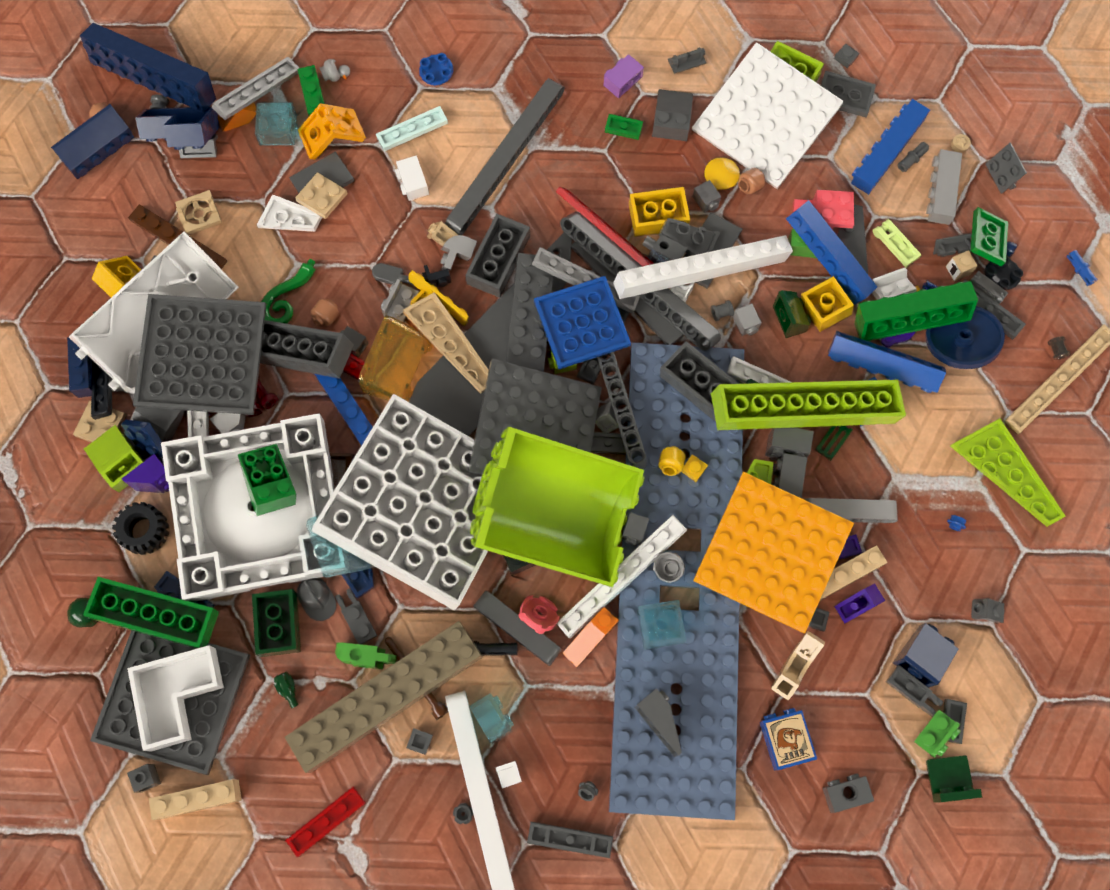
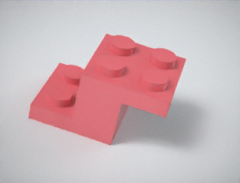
M817 190L813 200L809 201L832 230L834 227L853 228L854 192ZM794 199L793 212L808 200Z

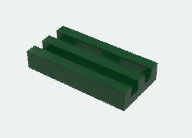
M832 426L815 450L831 461L853 429L846 426H837L840 429L825 450H822L821 447L836 428V426ZM842 431L846 432V434L843 436V438L838 443L836 448L833 450L831 455H829L827 452L830 450V448L835 443L837 438L840 436Z

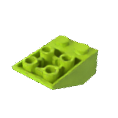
M116 425L112 426L84 448L98 472L109 486L117 492H121L128 486L121 478L145 461Z

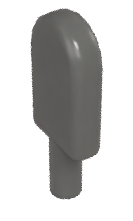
M378 263L372 269L373 277L380 282L392 285L396 283L397 279H400L404 283L413 285L408 280L409 276L403 275L404 271L402 268Z

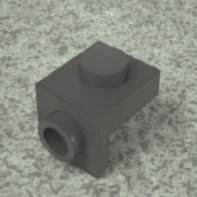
M989 598L972 600V619L1004 623V603Z

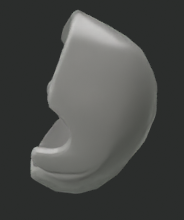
M661 553L654 561L653 570L662 581L672 583L678 581L684 574V562L676 553Z

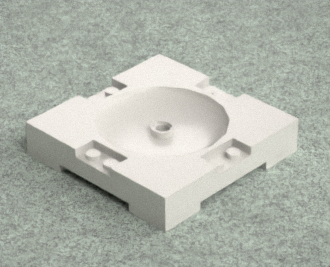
M320 413L281 420V423L206 437L200 435L161 443L165 476L170 491L182 600L197 602L277 584L294 583L349 572L346 550L312 532L315 521L335 490L325 423ZM277 444L296 491V505L256 516L255 511H251L252 502L238 454Z

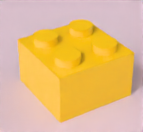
M834 276L801 294V299L804 303L803 309L819 332L849 317L853 313L854 304Z

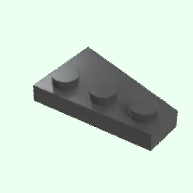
M668 218L665 220L659 236L664 235L688 248L686 253L693 256L711 252L720 232L708 231L704 227L697 228L690 226L689 223Z

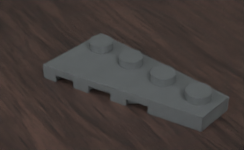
M854 204L853 228H839L837 236L868 274L863 206Z

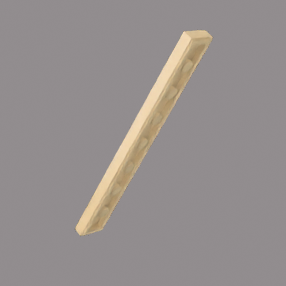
M1103 324L1004 422L1017 434H1020L1110 345V328Z

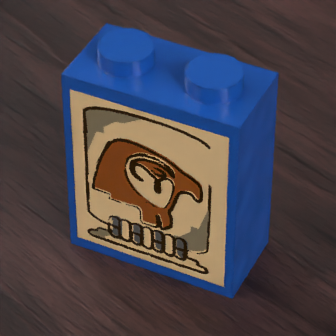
M795 708L783 711L784 715L779 717L776 716V713L764 716L765 720L760 722L774 771L817 760L802 710L797 712Z

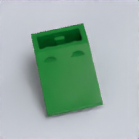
M277 444L238 454L256 516L296 505V491Z

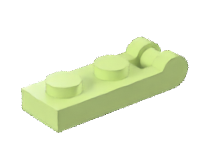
M889 219L884 221L882 226H877L873 229L874 236L879 238L905 268L921 257L920 252Z

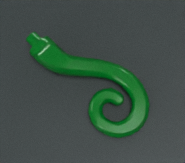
M309 259L307 264L302 263L294 277L267 292L261 301L266 303L265 320L285 324L290 322L293 317V308L289 302L279 300L273 304L272 309L275 312L282 308L285 309V314L281 318H273L269 314L270 306L277 297L302 287L312 278L316 271L313 268L316 263L314 260Z

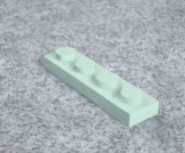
M438 106L376 134V137L385 152L448 124V120L441 107Z

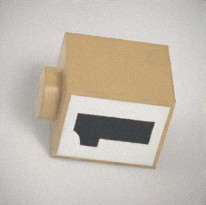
M968 250L952 257L946 268L955 282L971 275L978 265Z

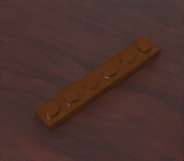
M140 204L128 217L131 222L167 245H170L183 233V231ZM189 236L220 269L224 267L227 263L226 258Z

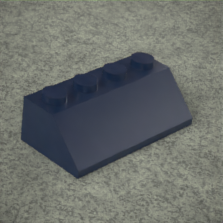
M109 104L51 148L78 180L80 177L85 176L92 168L101 164L104 159L114 154L123 145L129 143L134 138V135L111 104Z

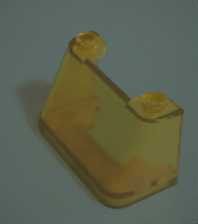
M386 315L359 376V385L363 393L387 401L395 394L409 402L413 393L410 385L422 355L428 351L430 352L433 344L419 330Z

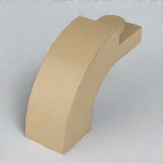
M807 631L786 660L771 689L789 700L799 687L807 669L823 648L825 641Z

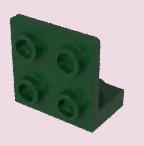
M966 755L926 760L933 802L983 798L981 789L973 788Z

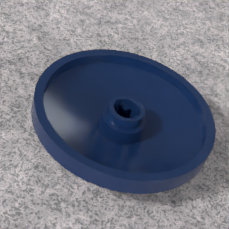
M976 306L971 321L927 329L925 338L929 351L940 362L954 368L975 369L986 366L998 357L1003 348L1005 333L1002 324L992 313Z

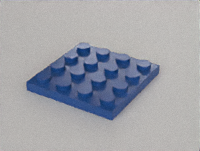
M606 276L534 298V304L558 369L631 346V341Z

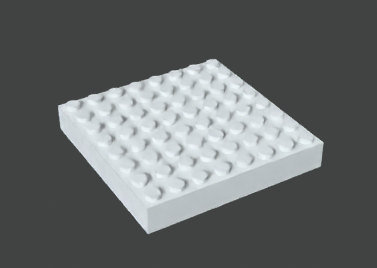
M393 394L315 521L312 532L455 611L464 598L488 552L471 544V539L474 538V535L470 534V526L472 520L476 518V515L472 512L482 478L481 474L468 472L474 439Z

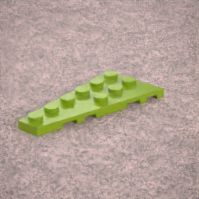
M1000 418L950 446L1046 527L1066 517Z

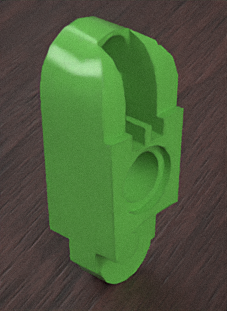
M336 643L335 654L337 658L343 663L352 664L354 667L383 670L384 664H395L397 658L396 655L386 654V649L378 648V646Z

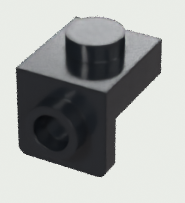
M424 265L425 272L422 273V276L430 285L445 287L448 283H451L448 269L430 274L428 266Z

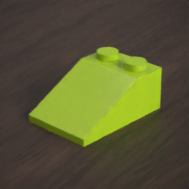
M777 41L770 51L814 82H817L821 75L824 63Z

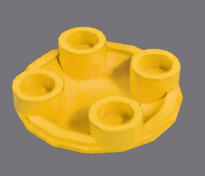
M727 158L711 160L706 165L704 171L705 179L707 181L710 180L716 190L729 189L736 186L740 177L739 168L736 163Z

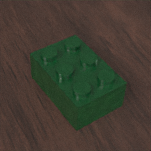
M293 589L252 594L255 655L267 657L301 652L297 593Z

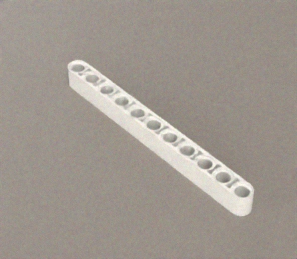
M461 691L447 695L445 699L492 890H515L466 692Z

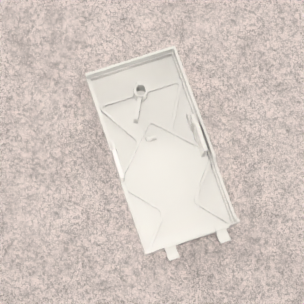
M183 232L77 328L69 338L80 347L75 354L81 360L88 355L113 379L108 386L114 391L121 386L126 392H129L136 386L148 294L227 299L239 287Z

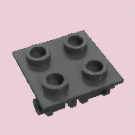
M1011 143L1006 145L985 164L1001 194L1008 188L1010 190L1016 188L1017 181L1027 174Z

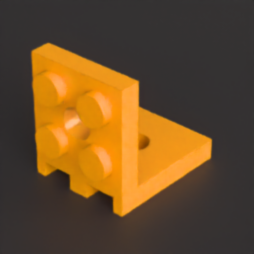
M322 103L317 106L298 129L307 154L312 160H316L334 138L363 142L366 139L354 109Z

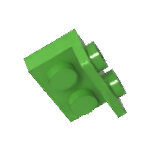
M938 710L914 743L932 757L936 758L937 755L942 757L948 749L946 743L950 738L954 741L960 734L961 730L958 729L960 724L952 720L941 710Z

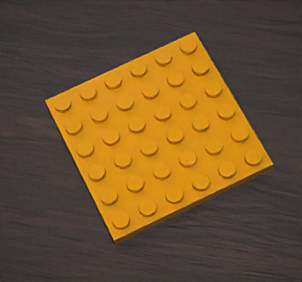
M742 472L693 581L797 631L805 633L854 523L748 473Z

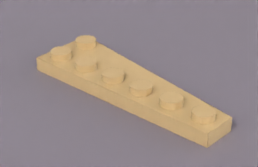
M435 292L403 309V314L480 394L483 393L489 370Z

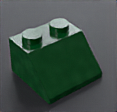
M781 290L774 301L773 309L785 338L807 332L811 320L809 315L805 314L803 300L798 297L797 292Z

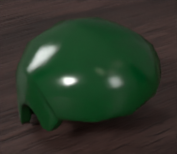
M77 598L69 604L67 616L68 621L73 626L79 628L93 627L98 622L83 616L89 598Z

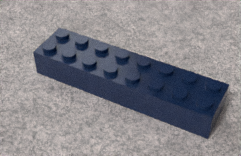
M92 23L80 35L83 47L88 54V59L95 66H100L109 72L118 74L122 78H127L136 84L147 87L151 91L154 90L165 97L172 98L178 103H183L203 113L216 100L209 74L204 70L96 23Z

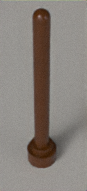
M387 637L385 643L391 652L397 656L396 659L399 661L404 658V654L393 639ZM432 693L425 696L432 707L431 710L433 712L431 714L436 720L448 713V707L445 703L438 702Z

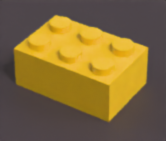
M684 187L630 194L629 210L634 237L660 233L665 220L668 218L690 223Z

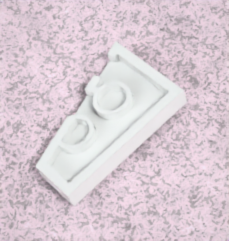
M272 195L257 223V227L315 232L322 217L302 205Z

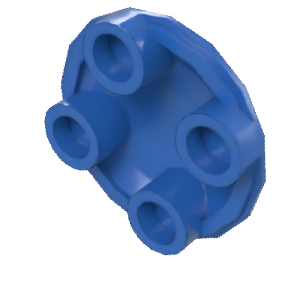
M444 53L422 58L419 68L420 77L427 84L441 85L452 77L453 64Z

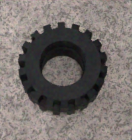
M134 502L132 506H124L125 510H120L118 512L120 514L119 517L114 518L116 525H112V529L116 531L113 533V536L117 539V543L132 553H139L141 555H146V552L149 554L153 553L154 548L160 549L161 542H166L164 537L169 535V532L166 530L169 528V524L165 522L167 518L163 513L145 502H140V504ZM143 519H149L150 525L147 533L142 537L134 538L133 528L136 523Z

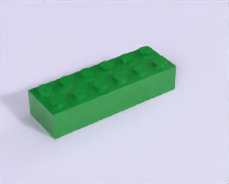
M969 281L958 282L949 286H939L929 290L922 289L909 294L903 293L894 297H883L874 301H864L858 304L854 325L860 339L871 341L971 321L978 298L972 282Z
M97 577L83 616L198 649L208 646L219 611L204 605Z

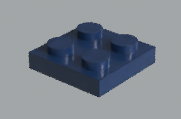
M126 419L121 424L125 430V435L133 441L138 453L151 456L155 454L157 457H163L162 441L149 422Z

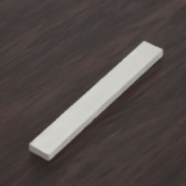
M672 515L619 564L617 571L619 574L618 580L613 587L599 583L558 621L557 625L571 639L603 607L610 603L651 565L661 553H664L678 540L687 529Z

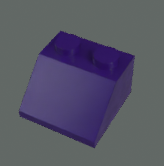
M155 454L121 478L136 491L153 493L169 491L164 462Z

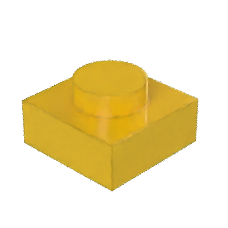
M692 454L681 472L697 482L708 465Z

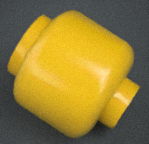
M675 446L664 448L660 453L658 467L668 476L681 473L685 463L684 452Z

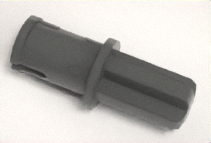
M921 142L897 164L898 168L902 172H906L914 163L920 161V158L929 150V145Z

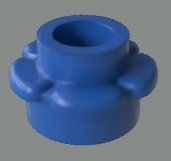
M951 515L950 519L947 520L950 524L949 528L955 531L966 529L965 524L967 521L959 516Z

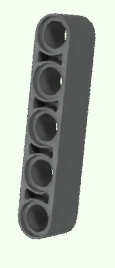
M485 590L473 605L477 611L548 666H551L561 653L562 649L544 634H538L524 621L520 620L517 613Z

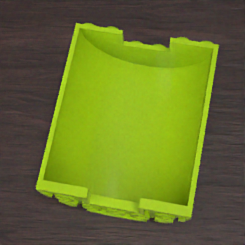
M507 427L501 434L503 439L499 443L496 442L491 452L493 459L486 464L478 487L472 512L476 515V518L472 520L470 526V534L474 535V538L471 539V544L480 549L613 587L618 580L619 574L617 571L619 564L622 563L624 558L623 548L617 547L622 540V526L627 521V509H634L638 504V492L644 482V470L525 431Z

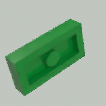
M609 114L605 133L639 140L643 121Z

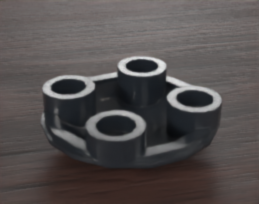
M1006 256V263L1002 266L989 262L985 267V276L1004 290H1010L1020 283L1023 270Z

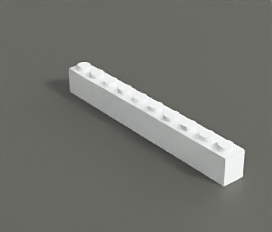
M784 235L620 271L613 284L619 299L782 263L787 260L793 250L787 236Z

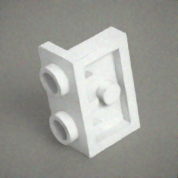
M906 268L873 279L878 287L872 294L877 300L883 297H894L903 293L916 292V287L907 278Z

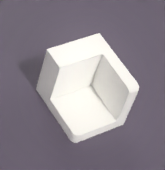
M516 761L496 767L502 788L522 782Z

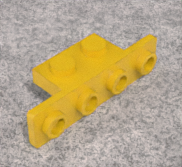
M413 270L409 273V282L420 290L411 300V305L435 292L449 314L465 326L467 324L469 316L463 308L457 307L448 296L442 295L438 288L426 282L421 274L415 273Z

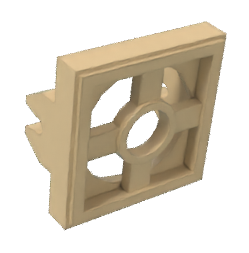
M210 190L175 202L178 216L188 235L222 223ZM198 201L207 202L209 207H200ZM193 204L194 209L192 213L185 215L186 208ZM197 210L204 211L202 217L197 218L194 216ZM211 213L210 218L207 221H205L204 219L206 218L207 214ZM195 219L196 221H199L200 224H192L188 221Z

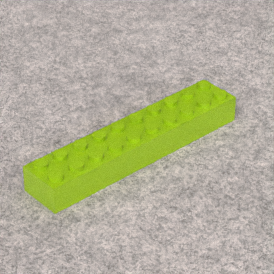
M898 380L719 384L711 393L717 430L895 424L906 416Z

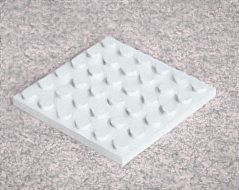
M756 42L692 126V130L748 170L757 168L765 175V181L778 189L842 106L843 100Z

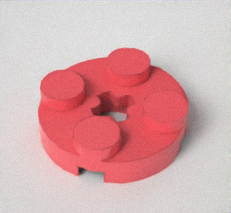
M534 595L528 596L520 606L519 619L524 621L538 634H544L545 631L552 630L559 621V616L556 613L558 609L555 604L542 596L539 598H533Z

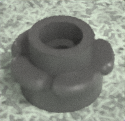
M586 781L579 784L578 795L585 801H591L597 796L598 789L594 783Z
M461 803L458 807H455L453 810L455 821L458 824L470 823L473 816L472 807L466 803Z

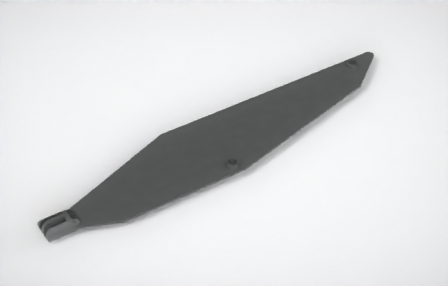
M564 232L547 251L551 253L558 252L557 256L570 261L572 238ZM553 276L552 293L562 290L567 282ZM514 284L464 334L488 370L491 359L506 362ZM443 355L417 382L409 403L469 436L477 428L484 392L480 394Z

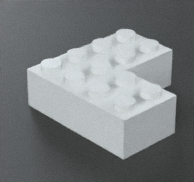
M209 645L127 668L143 751H154L192 740L184 699L224 688L216 648Z

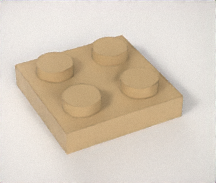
M317 172L295 198L296 202L326 219L347 195V190Z
M89 401L73 435L93 442L114 425L120 429L126 414L112 409V415L94 420L91 418V401Z

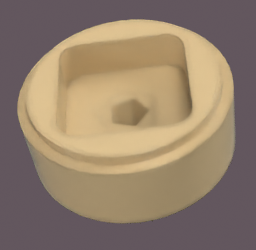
M959 134L952 140L951 147L955 152L964 153L970 147L971 141L966 135Z

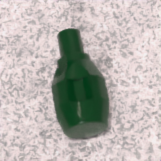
M288 672L275 676L274 686L277 692L285 700H288L291 709L298 706L299 704L295 698V682Z

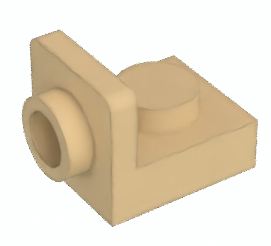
M441 221L432 223L427 230L429 232L427 238L433 239L441 246L451 237L458 235Z

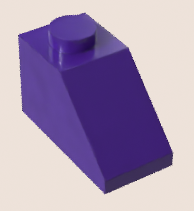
M874 583L834 607L843 622L847 623L881 604L885 599Z

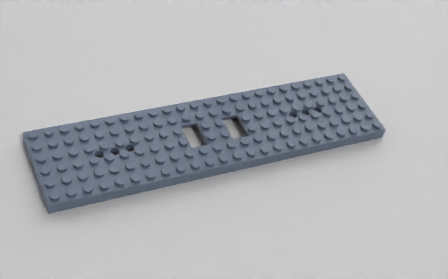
M632 342L628 399L648 463L643 469L644 482L639 488L638 504L634 509H627V521L630 512L649 518L642 540L643 543L674 515L686 529L701 530L700 552L665 551L678 554L684 562V574L678 581L667 583L660 580L653 570V562L619 593L609 812L735 820L739 603L694 582L693 579L741 477L743 429L717 430L714 420L660 377V367L682 345ZM693 346L725 373H727L733 357L744 361V349L712 347L707 351H703L699 347ZM734 379L737 383L744 384L743 382ZM686 414L690 417V421L684 423L681 421L680 416ZM683 432L688 433L690 439L683 441L679 435ZM631 439L628 443L634 444L637 440ZM666 447H678L682 451H687L689 458L693 454L706 463L708 467L697 482L682 472L674 476L665 475L658 467L661 451ZM626 453L625 464L630 465V462H629V459H628V456H627V453ZM636 456L633 461L638 462L642 457ZM626 521L625 525L622 526V537H623V533H624V530H625L627 521ZM622 539L623 561L640 545L633 546L627 544ZM660 586L699 588V611L659 608ZM677 683L681 686L682 691L679 695L671 692L672 684ZM656 688L659 692L663 690L670 699L668 701L670 706L678 704L681 708L679 715H673L675 725L680 728L678 739L682 752L676 757L670 753L634 708Z

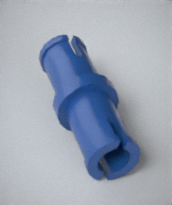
M1077 250L1069 253L1070 255H1067L1066 258L1074 266L1075 273L1081 276L1086 286L1094 284L1098 279L1090 270L1088 262L1082 259Z

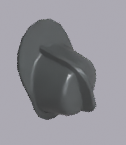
M322 578L300 582L297 588V597L307 615L316 621L329 619L336 610V600L326 582Z

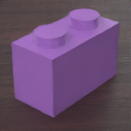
M628 54L624 59L621 58L613 69L606 71L604 74V87L619 99L643 77L644 67Z

